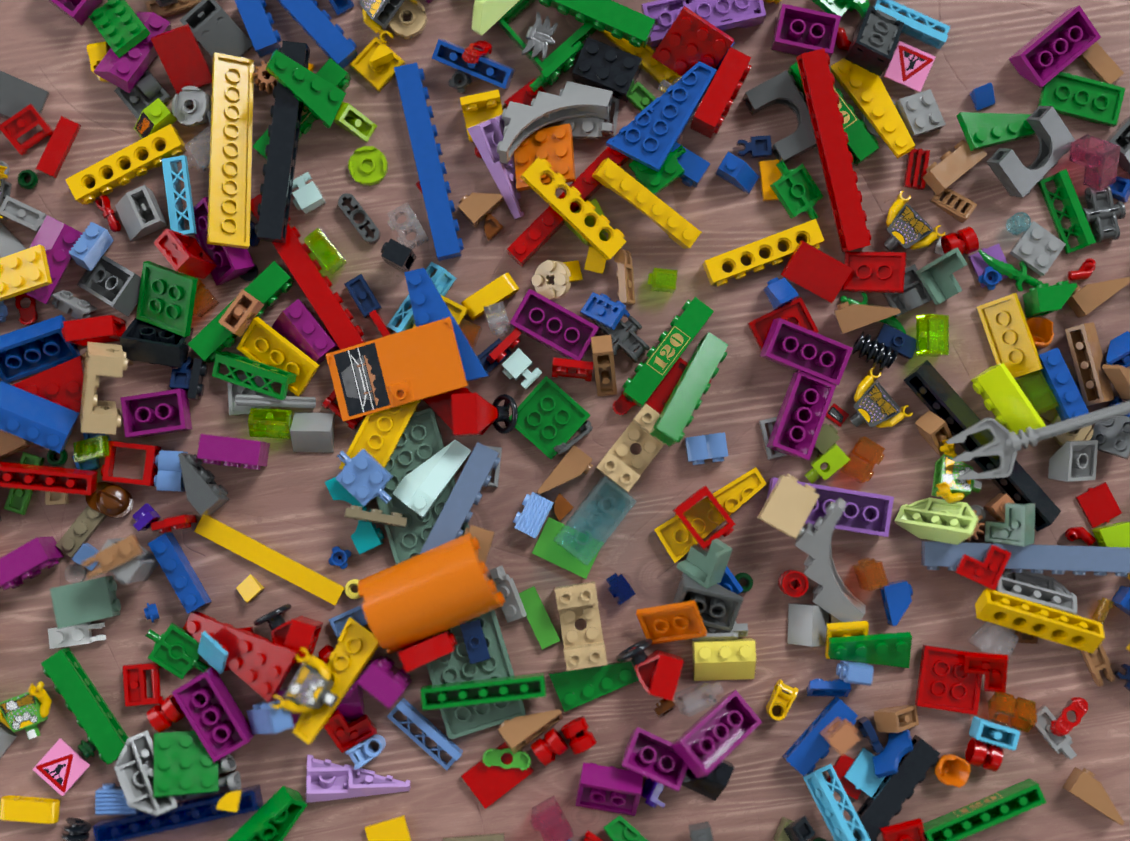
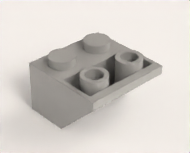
M145 185L127 192L115 205L131 242L168 226L152 190Z

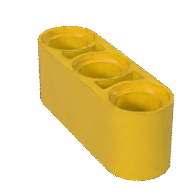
M505 273L462 301L461 305L468 308L467 314L471 320H475L519 291V287L511 275Z
M15 795L2 796L0 799V820L44 824L57 823L59 821L61 800Z

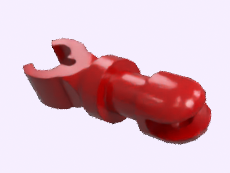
M99 196L101 199L95 200L97 207L104 212L102 215L108 220L111 231L119 232L121 225L114 216V210H111L108 196Z

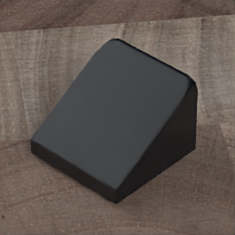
M802 816L784 828L790 841H808L815 835L806 816Z

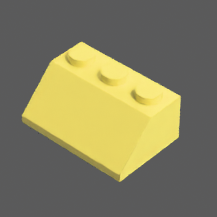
M754 639L692 640L694 681L754 679L756 667V644Z

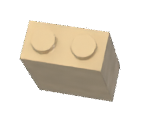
M790 474L786 476L781 475L757 519L796 539L820 495L816 494V489L810 485L805 484L802 486L797 483L798 479Z

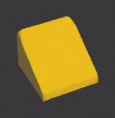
M380 44L369 61L375 69L394 60V55Z
M589 246L584 270L603 274L606 259L594 247Z
M579 260L563 262L571 273L569 283L583 280Z
M252 574L236 587L247 603L251 602L265 589Z

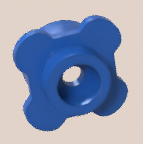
M986 267L983 275L978 277V282L986 285L988 290L995 289V285L1002 280V275L992 267Z
M338 546L334 547L331 558H329V564L340 566L341 569L347 568L348 558L351 557L350 550H342Z
M146 603L147 608H144L146 619H151L153 623L154 620L160 618L156 603L150 605Z

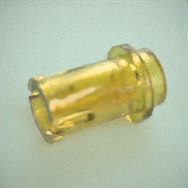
M1102 597L1101 600L1098 599L1099 604L1091 618L1104 624L1110 609L1114 608L1112 606L1114 602Z

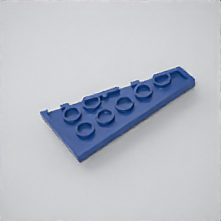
M699 61L673 86L671 85L662 96L657 97L635 116L631 123L619 130L616 136L610 138L606 142V146L659 172L711 84L717 70Z
M420 268L404 272L416 327L450 317L467 382L489 377L426 269Z

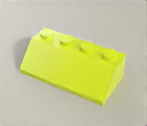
M1004 363L989 367L971 379L972 387L984 399L985 407L993 412L995 420L1008 431L1015 432L1018 435L1020 429L1025 432L1027 427L1038 429L1046 426Z

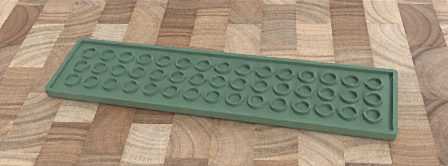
M431 408L413 414L385 467L393 478L386 484L384 491L392 499L389 503L385 504L378 496L376 497L379 510H382L383 514L391 515V512L403 514V518H407L405 528L384 525L396 564L420 554L456 484L453 477L426 517L419 515L392 494L406 475L445 447L435 413ZM466 522L464 523V525H463V527H462V530H464V533H465L466 528H470V527H469V524L466 523ZM495 610L467 621L480 619L491 658L471 664L460 625L448 629L449 633H453L456 638L457 645H454L456 649L426 663L432 685L515 676ZM522 699L440 708L447 735L450 739L499 725L507 719L511 720L514 717L526 714Z

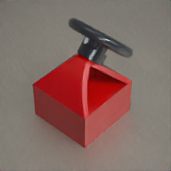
M477 393L451 394L453 435L481 436L492 424L499 433L507 434L516 426L518 408L515 400L510 395L501 394L494 400L493 404H490ZM502 400H505L503 406H498ZM510 406H511V409H512V419H511V420H510V418H509V407H510ZM498 422H504L506 428H502Z
M291 604L283 605L254 621L255 626L268 622L272 630L273 643H280L288 649H296L298 651H301L300 648L304 647L308 650L309 655L314 653L323 626V622L304 616H298L285 622L282 614L291 609ZM301 651L299 657H304L306 653ZM296 659L295 664L301 665L302 662Z
M650 638L637 642L617 655L616 659L620 662L632 658L631 661L635 666L636 674L648 694L673 701L684 663L681 656L661 650H656L647 656L644 650L653 643Z

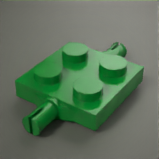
M580 41L573 47L570 45L541 72V75L529 85L530 88L535 92L541 85L545 88L548 84L550 86L555 84L559 79L558 76L563 71L566 73L573 67L574 57L584 45Z
M680 145L676 150L670 152L659 172L635 160L629 164V168L635 174L636 180L656 195L685 173L677 158L685 153L686 150Z
M782 160L776 164L782 175L770 187L791 219L804 212L808 214L811 220L817 219L819 216L813 209V206L824 197L803 164L795 169L788 170Z
M171 623L166 632L161 635L151 629L145 635V637L156 642L148 658L180 679H183L186 673L193 667L201 672L206 671L208 668L206 664L199 661V642L174 623Z

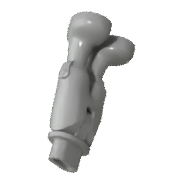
M231 754L221 758L218 764V774L236 769L237 764ZM239 771L218 778V790L223 786H228L231 791L240 790L241 777ZM215 793L174 796L175 801L179 799L184 801L207 794L214 795Z

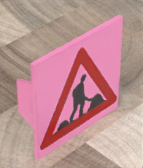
M899 41L884 77L921 92L935 56Z
M60 738L32 770L61 796H64L90 764Z

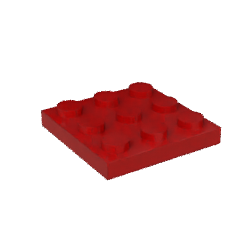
M684 6L652 54V58L680 76H683L699 61L715 69L734 42V39Z
M923 645L915 701L916 706L972 715L978 714L983 674L964 673L965 652L968 651Z

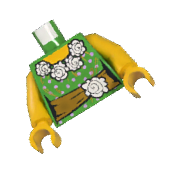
M948 439L942 440L944 445L940 447V451L944 452V454L935 462L932 496L942 497L947 503L951 504L963 500L971 491L979 493L982 488V482L974 479H957L958 476L973 470V468L964 461H952L953 458L958 456L954 451L955 443L948 444L946 443Z
M39 682L37 687L31 683L29 692L0 702V722L13 732L25 728L28 740L41 735L37 723L47 720L52 700L43 689L44 683Z

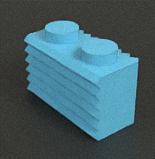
M974 716L969 735L981 742L991 743L992 745L1014 751L1017 747L1020 731Z

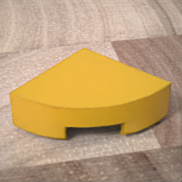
M234 790L227 793L220 799L216 809L237 813L242 790Z

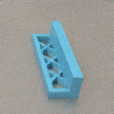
M877 0L874 5L875 10L878 9L896 18L897 21L904 22L902 33L937 49H941L948 38L947 34L950 26L893 0ZM880 2L888 5L889 9L880 5ZM898 12H904V13H906V16H904V15H902V14H900V13H898ZM919 19V20L923 21L924 24H922V23H920V22H917L916 20ZM936 27H937V28L943 30L944 32H943V33H942V32H939V31H937V30H935V29H933V28H936Z
M182 155L162 159L170 229L184 235L197 234L187 156ZM177 162H182V169L178 173ZM179 180H182L184 182L185 187L182 191L180 189ZM182 199L187 202V207L184 211ZM184 218L189 221L190 230L185 229Z
M431 261L426 271L430 276L434 269L437 270L431 279L440 295L445 296L457 278L445 268ZM409 294L387 325L396 333L411 329L415 324L412 307L408 310L411 304ZM402 319V322L400 323L398 328H396V324L399 320Z
M832 764L803 777L834 841H856L853 836V830L858 831L862 838L861 841H871ZM822 772H828L831 778L830 783L825 781ZM834 791L839 793L841 797L840 802L835 800L833 796ZM844 810L849 813L851 817L850 822L845 820L843 816Z

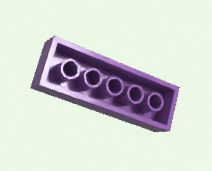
M770 478L767 499L779 478ZM797 481L802 486L807 484L815 488V493L820 495L804 524L811 523L814 525L820 516L822 518L825 516L828 505L831 502L835 503L840 497L846 502V505L834 529L888 537L894 497Z

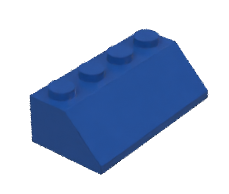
M63 315L0 336V378L3 382L9 383L80 356L77 345L66 342L63 338V322L66 321Z
M0 381V430L55 452H62L80 413Z

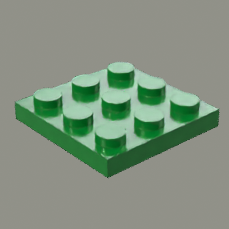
M150 261L143 262L136 319L183 337L190 336L198 279Z
M545 376L518 406V420L515 428L552 460L557 454L553 448L563 442L566 444L591 415L550 378Z
M195 731L154 733V798L218 792V760L213 762Z

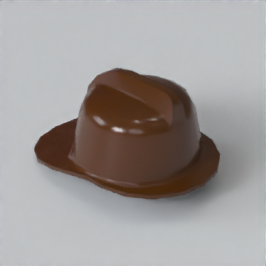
M98 482L97 490L91 495H85L86 503L90 508L112 518H122L128 515L134 505L133 498L128 491L108 482Z

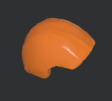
M1033 316L1027 318L1026 321L1036 349L1048 347L1054 338L1053 322L1048 318Z
M943 755L935 765V775L943 784L961 788L968 781L971 772L970 764L957 755Z

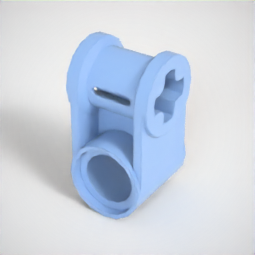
M375 734L351 747L345 753L350 756L356 770L378 756L384 750L386 741L383 736ZM372 741H376L379 744L378 750L371 747Z

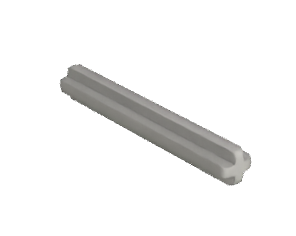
M236 395L235 405L315 408L316 398L286 396L285 400H280L267 395Z

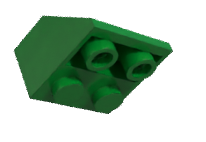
M1069 281L1057 282L1056 285L1049 286V283L1030 288L1029 292L1023 294L1026 318L1045 316L1060 310L1077 288V283L1069 284Z

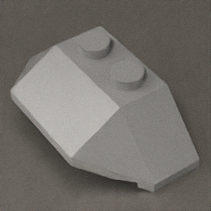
M1007 570L1002 574L996 587L998 592L1074 615L1077 614V596L1070 593L1066 587L1052 577L1031 573L1027 570H1023V573H1011L1010 570Z
M148 730L128 738L114 766L128 807L155 816L178 807L174 796L154 798V745Z

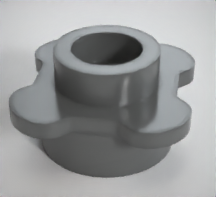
M457 70L448 83L450 87L456 88L459 93H464L466 91L465 88L468 84H471L472 79L462 71Z

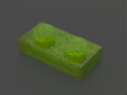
M106 435L73 443L74 462L76 463L109 456V441Z

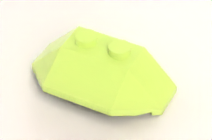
M475 0L472 30L483 35L519 0Z
M926 498L909 505H902L894 522L920 539L958 545L972 536L979 519L968 503L955 502L949 504L944 499Z

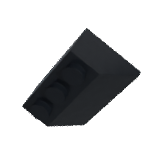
M135 318L121 335L120 345H122L123 352H126V358L131 361H142L150 364L165 365L171 368H181L188 356L190 347L188 343L192 339L193 328L191 327L190 336L183 337Z

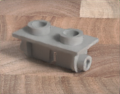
M62 290L51 295L54 297L52 301L54 308L66 314H69L70 310L73 309L71 316L76 319L91 318L89 313L97 310L96 307L90 305V302L76 298L69 291Z

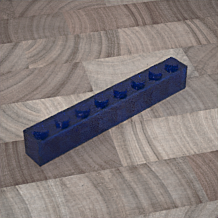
M260 784L240 789L242 794L237 813L216 809L220 799L227 793L232 792L228 791L176 803L178 807L158 816L141 811L137 815H122L101 820L92 826L95 841H124L257 811L264 805Z

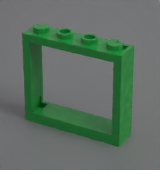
M519 0L498 20V25L522 51L525 49L526 44L508 24L535 0ZM586 22L543 61L537 56L532 59V50L525 55L542 72L570 45L573 47L578 41L583 43L597 29L593 27V24Z

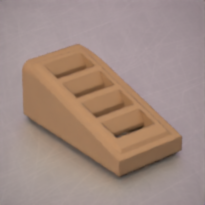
M948 187L938 196L935 193L930 200L961 223L969 218L977 206L973 201ZM943 193L947 194L943 201L939 200ZM949 198H953L950 205H947L946 203L949 200ZM957 202L960 203L957 209L953 208ZM963 207H966L967 209L964 213L960 212Z

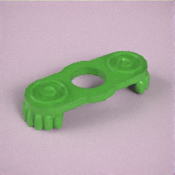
M509 748L487 749L482 758L483 763L488 767L501 766L504 769L521 768L523 771L524 769L527 770L531 765L528 753L518 751L513 754ZM504 753H510L513 756V761L510 764L502 762L501 756Z

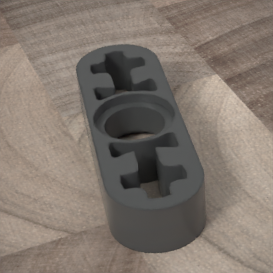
M342 194L338 199V205L367 243L374 244L378 242L381 236L379 229L352 194ZM344 200H352L350 203L355 210L351 211L347 205L344 206ZM361 213L365 216V220L357 224L354 222V217L356 214ZM365 226H368L372 232L376 231L374 232V238L367 237L368 233L364 229Z

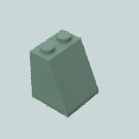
M113 576L51 588L50 593L57 628L61 629L120 615L121 603L116 596L117 583Z

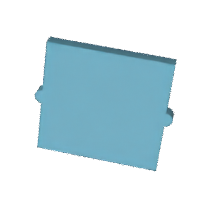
M204 631L201 633L198 654L219 674H222L225 669L228 652Z
M862 748L844 777L854 784L856 789H860L872 798L885 777L877 778L873 764L874 755L867 749Z

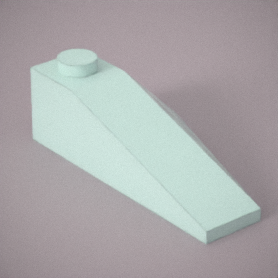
M457 440L452 441L406 475L392 494L419 515L426 517L472 451Z

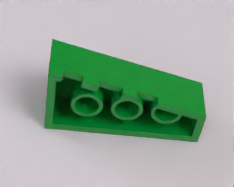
M282 786L228 841H283L308 804L298 791Z

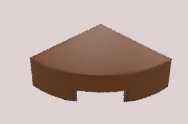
M491 213L487 215L484 223V232L490 241L504 228Z
M559 493L554 503V512L557 519L561 521L574 507Z

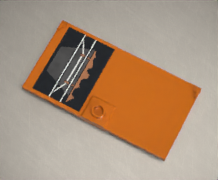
M450 317L326 354L342 422L468 386Z

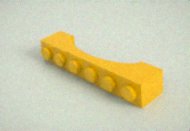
M609 158L604 159L593 173V178L644 213L683 249L691 248L702 233Z

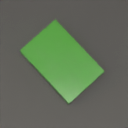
M549 517L532 554L586 579L603 542Z

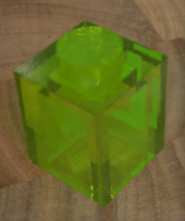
M653 268L652 273L648 274L647 285H651L650 291L674 293L676 290L677 270Z

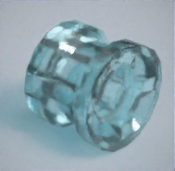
M1024 212L1014 214L1006 222L1007 230L1014 235L1023 233L1031 225L1030 216Z

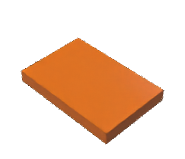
M695 600L637 609L636 615L646 639H652V644L699 638L707 635V630Z

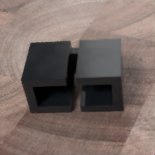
M393 239L385 242L381 249V257L384 261L402 272H408L417 258L412 249Z

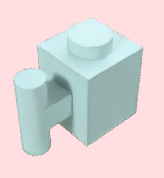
M308 172L295 178L292 188L299 187L298 190L292 192L295 197L292 201L298 211L302 209L305 214L326 203L313 181L308 184L305 183L312 179Z
M519 348L502 364L504 368L502 372L510 380L514 378L517 381L522 375L526 378L520 384L525 390L542 374L539 368H536L532 373L528 370L533 365V362Z

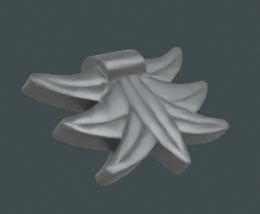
M537 12L536 22L533 27H529L525 38L528 40V43L522 51V55L527 54L534 48L531 58H535L542 51V59L544 60L548 45L555 44L551 36L554 34L558 23L556 22L550 28V19L547 16L542 24L540 13Z

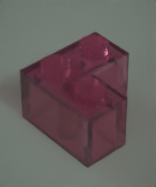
M1087 134L1071 143L1069 161L1085 167L1083 185L1101 191L1116 182L1121 147Z
M555 796L533 807L532 819L530 821L535 831H540L544 841H566L574 836V831Z

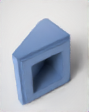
M84 543L72 560L81 565L80 563L95 556L94 554L98 553L99 550L89 543ZM95 562L92 565L85 568H87L90 571H93L94 568L97 566L98 562Z

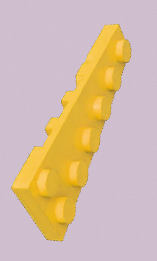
M845 58L830 67V71L897 159L915 148V143L878 75L851 63Z
M754 467L712 494L730 516L762 489L766 482L757 467ZM707 497L683 513L702 539L724 522L723 517ZM677 516L654 529L674 563L685 556L691 546L698 544Z
M351 617L347 620L338 638L339 642L334 652L331 653L327 664L331 674L330 679L334 682L330 692L338 696L336 703L333 707L323 703L320 709L314 708L311 712L302 713L293 730V733L307 744H312L380 646L374 634Z

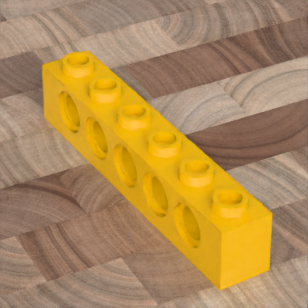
M169 124L70 176L65 181L76 201L81 204H90L100 195H107L119 185L124 186L136 176H143L148 173V170L162 166V159L181 156L187 148L178 131ZM166 144V148L163 151H159L160 146ZM148 153V158L142 161V156ZM131 162L130 168L124 170L125 165ZM113 172V176L107 179L108 173ZM95 181V186L89 188L90 183Z
M538 157L520 178L606 260H610L627 242L624 239L625 235L617 228L614 230L609 225L610 221L604 215L597 214L594 211L596 209L595 206L588 200L585 202L580 197L581 193L572 186L570 188L565 183L567 180L559 172L556 174L551 170L552 166L546 159L543 158L541 160ZM541 175H547L550 178L549 185L541 183ZM556 189H562L564 191V199H558L556 197ZM571 203L578 204V213H573L570 210ZM587 216L591 217L594 221L592 227L585 225L584 220ZM601 230L608 233L606 241H602L599 237Z
M817 220L808 221L705 260L703 267L710 285L716 284L719 287L727 284L728 279L735 277L738 280L747 276L746 273L752 270L754 273L764 270L768 264L772 263V266L784 262L783 259L789 256L791 258L799 245L796 241L798 236L803 237L806 243L819 249L820 245L824 242V238ZM778 244H785L787 247V251H780L778 249ZM765 250L769 257L767 259L761 258L759 251ZM747 257L750 260V265H743L741 258ZM729 264L732 267V272H724L722 265Z
M985 588L975 603L977 619L1092 654L1105 639L1103 626L1100 622Z

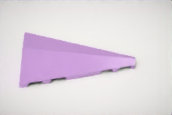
M502 115L476 124L467 130L514 219L524 216V212H521L518 202L521 199V195L516 190L514 154L508 164L500 162L499 153H497V146L499 141L502 142L504 138L503 131L505 128Z
M307 755L306 803L410 791L409 780H406V782L393 779V776L377 775L375 771L363 768L355 770L354 766L344 764L342 766L334 764L328 759L323 761L315 759L312 755Z

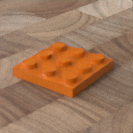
M570 123L539 129L527 137L514 151L516 188L518 191L532 189L520 176L538 157L541 160L543 158L546 159L552 166L550 169L556 174L559 172L567 180L565 183L576 181L572 127ZM541 175V183L549 185L550 178L547 175Z

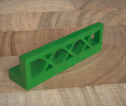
M1067 169L1039 181V188L1059 238L1066 244L1064 246L1066 254L1096 243ZM1054 181L1056 186L1055 192L1048 191L1045 183ZM1055 199L1062 201V211L1054 208L1053 203ZM1062 217L1069 219L1071 223L1069 229L1062 227L1060 223ZM1070 235L1077 238L1078 246L1070 248L1068 243Z
M224 351L216 353L212 376L280 400H285L288 385L295 382L297 374ZM221 363L227 366L228 374L219 373ZM243 370L247 379L244 381L240 380L236 374L237 371ZM256 376L262 377L265 385L262 387L257 386L253 378ZM278 382L282 384L280 393L274 391L272 383Z

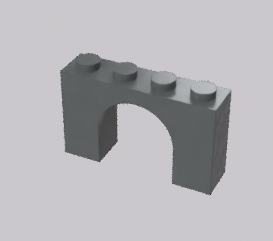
M787 70L745 92L743 100L751 115L774 104L786 105L795 112L798 120L797 130L772 146V152L776 159H779V162L783 160L784 163L817 146L809 110L805 104V97L802 92L797 90L795 86L796 81L792 75L788 74Z
M1039 106L1026 119L1039 139V152L1031 165L1025 167L1013 149L999 148L987 161V164L1010 196L1023 198L1028 195L1031 189L1044 178V175L1057 164V161L1064 154L1069 152L1072 145L1076 142L1053 106Z

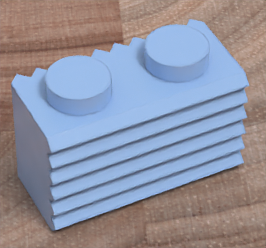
M534 492L531 495L527 494L522 503L525 506L522 513L518 512L513 520V523L516 524L514 528L536 539L554 502Z

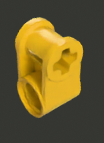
M106 41L87 45L90 68L93 73L111 48ZM97 75V77H98L101 81H103V82H109V81H107V80H105V79H103L102 77H100V76Z
M779 679L766 705L767 715L777 721L783 720L798 694V688H792ZM775 705H780L781 707L778 715L772 714V708Z

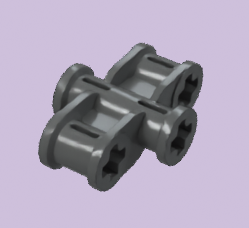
M1103 184L1102 187L1098 188L1087 187L1084 195L1088 209H1082L1088 223H1091L1096 243H1101L1107 239H1119L1120 228L1117 218L1123 219L1125 217L1124 203L1122 201L1113 203L1112 191L1108 184Z
M629 316L625 323L620 320L614 330L595 322V325L604 334L611 335L612 345L618 340L612 346L614 356L617 355V351L621 348L636 363L638 357L645 350L648 351L650 349L635 334L638 329H642V326L632 316Z

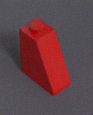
M446 630L402 649L398 654L405 672L453 652L456 649L454 645H457L454 634H450Z

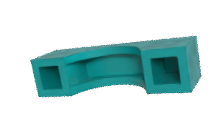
M336 477L325 482L333 500H343L351 505L363 507L362 511H371V509L368 510L366 506H363L335 479ZM358 520L357 529L351 536L359 555L384 544L382 539L385 538L382 530L376 528L374 523Z

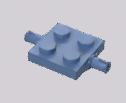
M362 449L353 458H350L344 451L337 455L345 466L335 479L363 506H366L377 496L385 504L390 502L392 498L384 489L393 476L365 449Z

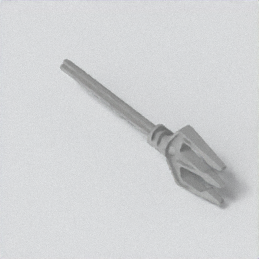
M1130 401L1038 429L1027 427L1025 432L1020 429L1018 435L1015 432L1008 431L995 419L990 417L984 418L948 439L946 443H964L967 435L988 429L993 436L991 442L972 452L964 451L953 458L952 461H970L974 457L999 455V468L981 473L969 470L958 476L957 479L971 480L1008 477L1012 473L1017 452L1021 450V446L1025 449L1028 448V444L1034 447L1037 446V442L1130 414Z

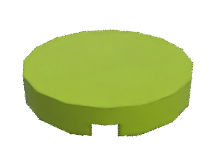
M363 146L355 150L350 157L348 169L350 175L357 183L364 186H372L385 178L388 171V163L385 155L373 146Z

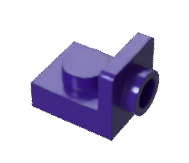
M146 503L133 514V518L137 521L133 526L138 531H146L151 527L150 523L158 521L161 517L149 503Z
M647 778L641 792V797L646 799L645 803L653 808H656L657 805L664 808L666 805L658 800L664 785Z

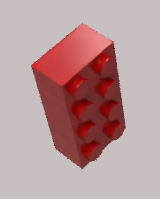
M732 47L729 48L693 117L691 129L710 139L713 133H718L725 119L724 117L727 116L733 101L736 99L742 84L752 67L749 65L751 57Z

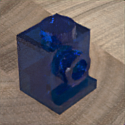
M615 572L606 579L610 585L607 588L614 598L619 597L617 600L619 606L636 594L621 573L617 575Z

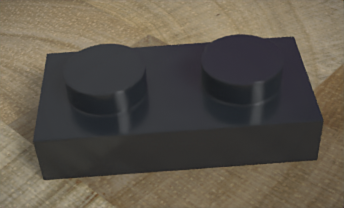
M194 358L187 398L199 400L200 396H203L204 384H202L203 376L206 377L208 365H205L206 362L202 359Z

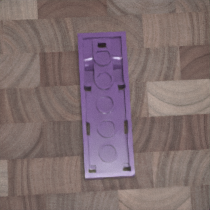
M657 0L644 3L641 8L643 15L653 18L657 22L649 38L650 47H657L684 6L721 31L736 27L747 28L763 24L766 17L763 0Z

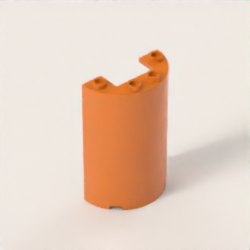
M471 533L358 581L359 596L364 597L362 608L367 622L383 649L388 648L386 650L388 654L395 653L504 605L503 603L506 601L503 593L497 591L492 579H488L486 574L488 573L487 566L484 561L480 562L478 557L480 544L476 537H472Z

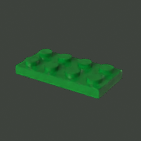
M108 0L107 3L95 9L89 16L90 20L119 58L151 34L126 0Z
M1060 72L1042 87L1038 107L1053 106L1058 114L1114 128L1118 123L1126 88Z

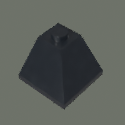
M723 759L709 774L697 778L688 767L681 785L716 801L726 788L734 766Z

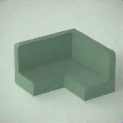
M957 247L916 271V274L935 305H938L963 291L952 273L968 264Z
M1006 503L1005 523L985 522V542L1017 546L1033 544L1035 503Z
M719 539L712 540L708 552L695 544L690 547L687 559L678 563L676 568L708 589L721 582L733 549Z

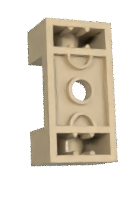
M87 342L80 408L81 432L116 434V428H120V409L116 408L115 401L97 400L96 388H99L100 377L98 375L122 377L123 370L127 371L128 359L126 358V352H123L122 345Z
M647 404L644 405L596 467L597 470L625 492L630 491L641 477L640 475L665 445V443L650 435L660 414ZM634 443L641 446V452L638 455H634L630 451V446Z
M595 581L555 587L567 671L607 665ZM577 619H584L586 621L585 629L579 630L575 627Z

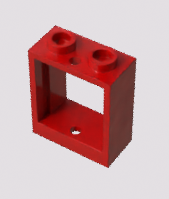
M166 228L154 242L155 246L177 272L205 279L217 266L193 237Z
M114 315L64 321L62 335L66 342L78 346H87V342L120 341L121 335L125 332L126 323L125 320Z
M107 441L103 451L105 463L101 467L102 481L155 486L154 477L158 473L155 458L156 455H159L161 447ZM117 447L147 450L143 480L113 476Z
M707 486L700 488L672 510L702 549L707 547L709 550L712 540L718 539L722 535L724 537L728 536L734 531L732 527L736 525ZM706 496L727 524L703 541L683 513Z

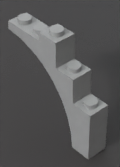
M567 81L565 88H561L559 96L538 91L536 99H532L531 106L510 101L507 109L504 108L502 113V120H504L505 125L503 131L504 138L502 142L499 141L497 146L500 162L508 164L518 146L533 132L548 124L575 117L607 119L613 104V91Z
M839 497L835 503L831 502L828 505L823 518L820 516L814 525L808 523L805 528L802 527L797 536L795 546L809 555L804 562V574L817 582L812 591L814 593L812 602L842 622L860 621L864 617L866 605L857 599L845 586L836 570L832 557V533L846 505V502Z

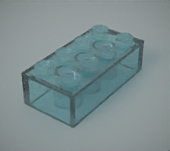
M606 476L601 477L553 541L583 565H588L637 501Z

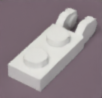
M84 623L61 629L57 627L49 628L50 649L106 640V635L92 636L91 629L105 627V623Z

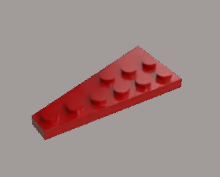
M82 355L17 382L13 386L80 413L84 380Z
M197 611L191 612L183 627L199 643L201 633L204 631L216 640L228 652L225 666L267 702L275 699L273 695H277L297 659L296 654L299 656L301 652L296 649H288L280 643L270 642L267 638L244 629L234 628L231 624L216 621L215 618Z

